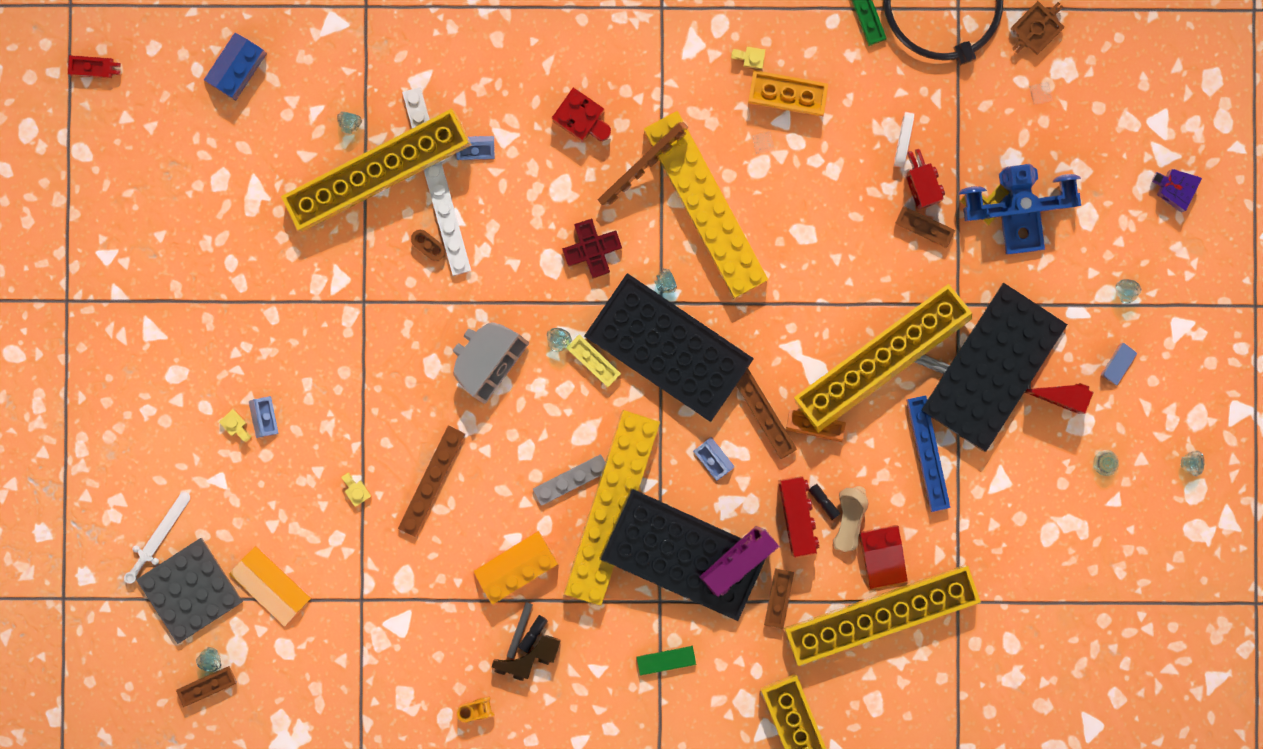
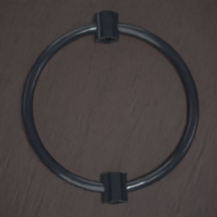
M883 0L887 22L903 45L914 53L929 59L942 61L958 59L960 65L975 60V52L992 38L1002 18L1004 0H996V9L992 23L986 33L976 43L971 45L970 41L963 42L953 47L955 52L938 53L923 49L909 40L900 30L894 19L891 0Z

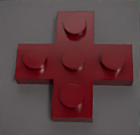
M592 218L574 224L580 242L562 248L568 267L586 261L592 279L609 274L610 270L605 254L622 249L617 231L598 236Z

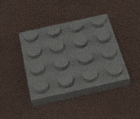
M199 538L136 579L177 644L243 602L203 538Z

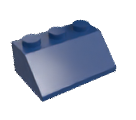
M234 33L204 78V81L236 101L267 53L250 40Z

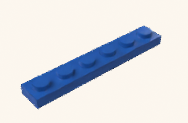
M925 395L906 399L930 511L935 512L951 508L932 419L921 411L927 401V397Z

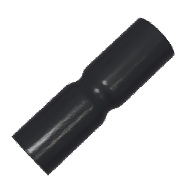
M817 483L809 489L811 495L821 505L831 520L841 514Z
M538 615L518 647L528 653L548 620Z

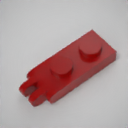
M69 55L67 74L72 76L112 78V75H120V71L113 70V67L120 68L121 63L114 62L112 58Z

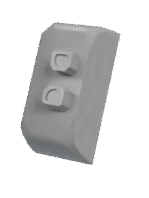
M494 322L487 323L477 331L468 329L463 336L469 341L468 344L464 347L458 343L453 349V352L458 356L453 369L454 377L471 396L483 404L489 400L529 345V341L518 333Z

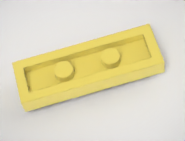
M580 334L566 348L607 387L621 374Z

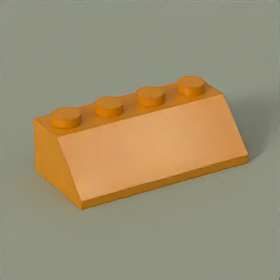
M537 531L474 570V573L493 605L559 563L541 533Z

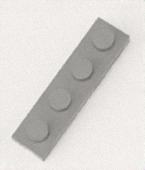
M600 454L533 488L541 506L601 476L605 461Z

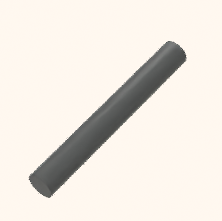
M525 603L507 653L509 658L514 659L533 606L531 603Z

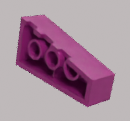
M755 526L699 578L714 595L722 596L730 590L734 583L739 582L745 574L780 546L765 529Z

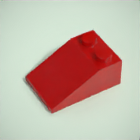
M1082 383L1026 389L1025 391L1026 394L1077 414H1086L1094 392L1089 390V386Z
M891 525L859 532L870 589L908 581L899 526Z

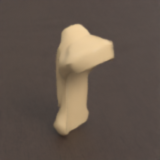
M862 486L845 488L839 493L843 513L839 531L833 539V546L836 550L847 552L853 551L858 547L861 521L869 505L866 490Z

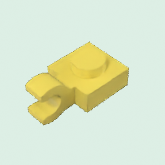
M748 46L745 52L733 49L731 59L743 60L744 67L762 70L765 49Z
M234 409L219 421L231 436L237 433L244 442H247L252 437L243 428L247 423Z
M349 472L341 477L349 487L345 490V493L355 507L371 497V494L361 480L356 483Z

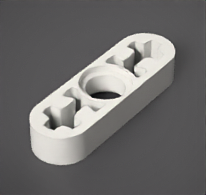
M904 112L894 166L903 168L905 165L914 113Z

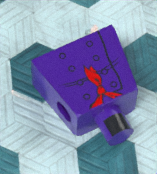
M1171 169L1166 176L1156 172L1151 182L1160 186L1157 195L1182 213L1187 210L1202 178Z

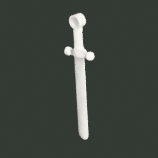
M182 492L143 550L138 545L133 546V552H138L140 558L131 571L125 574L124 580L126 583L131 584L136 581L137 574L146 561H152L153 565L159 564V559L153 558L152 555L190 501L189 493Z

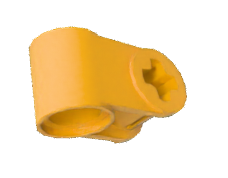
M483 697L461 704L457 710L458 719L461 722H470L494 716L495 713L492 712L489 701L491 697ZM468 708L471 711V715L464 718L461 716L460 710Z

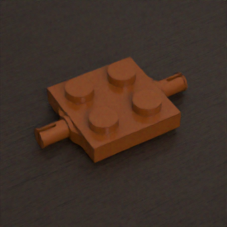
M1037 1L1010 28L1020 40L1012 47L1014 51L1020 46L1015 53L1018 54L1026 46L1038 55L1065 28L1056 16L1063 8L1061 5L1056 10L1060 5L1059 2L1051 9H1048Z

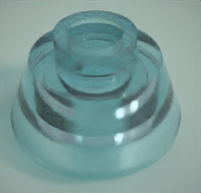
M348 112L337 114L338 127L341 128L343 133L352 134V131L356 132L363 122L361 117Z
M664 268L656 275L657 279L654 280L658 291L674 293L677 290V285L670 269Z
M1129 279L1120 280L1115 285L1118 299L1126 304L1135 301L1142 291L1139 283Z
M552 328L547 331V344L554 352L565 350L572 342L570 333L565 329Z
M1111 450L1098 452L1093 460L1094 469L1103 476L1113 475L1120 465L1118 456Z
M1199 450L1186 453L1181 459V467L1184 468V471L1196 477L1202 474L1205 465L1204 455Z
M212 647L202 650L196 658L197 666L204 671H217L222 666L220 653Z

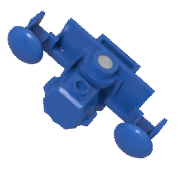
M1032 164L1009 166L1003 168L999 173L1000 184L1009 191V194L1000 203L983 205L982 192L987 190L980 186L966 187L959 191L958 195L965 194L966 207L963 208L965 221L1001 217L1006 255L1045 250L1040 212L1081 206V198L1076 181L1081 179V177L1076 174L1060 175L1052 183L1059 182L1061 195L1038 198L1031 191L1032 186L1038 180L1037 169ZM1020 228H1025L1028 231V236L1025 239L1020 238L1018 235Z

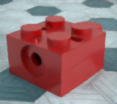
M574 87L551 117L552 122L582 143L589 134L599 141H605L611 135L610 126L600 119L605 113V109Z
M919 148L915 149L916 158L912 151L908 152L912 170L905 174L917 211L940 203L944 200L943 196H945L942 184L939 185L937 181L939 174L936 167H932L931 163L925 164Z

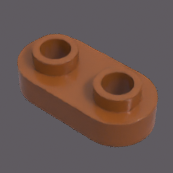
M421 229L413 232L411 235L412 245L429 259L439 261L445 256V247L433 236ZM423 236L424 242L418 243V237ZM434 248L439 249L438 255L432 253Z

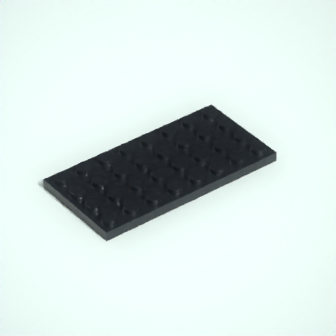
M628 273L584 335V337L709 422H712L754 360L753 357Z
M1003 282L923 405L921 411L981 451L987 452L1068 324Z
M632 488L599 557L602 561L736 621L739 620L766 560L765 558L745 574L739 582L734 583L726 594L722 596L714 595L699 577L742 538Z

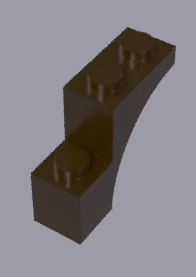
M542 634L539 643L531 652L514 660L494 659L491 668H494V672L505 675L510 673L513 674L512 678L524 681V678H529L535 657L539 658L538 662L549 665L550 662L554 663L561 639Z

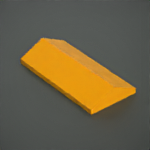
M753 70L748 103L823 117L829 83Z
M257 546L244 556L229 573L284 627L311 599Z

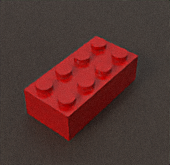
M803 476L778 480L791 555L799 557L816 554V549H819L820 546L818 537L814 536L813 530L816 529L815 519L810 516V511L813 510L811 499H807L806 494L809 491L808 480H804Z

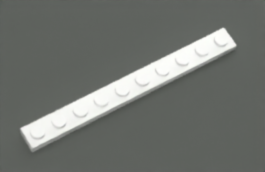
M421 87L403 91L402 94L412 128L430 120ZM440 161L425 169L424 173L452 275L456 276L472 270L443 165Z

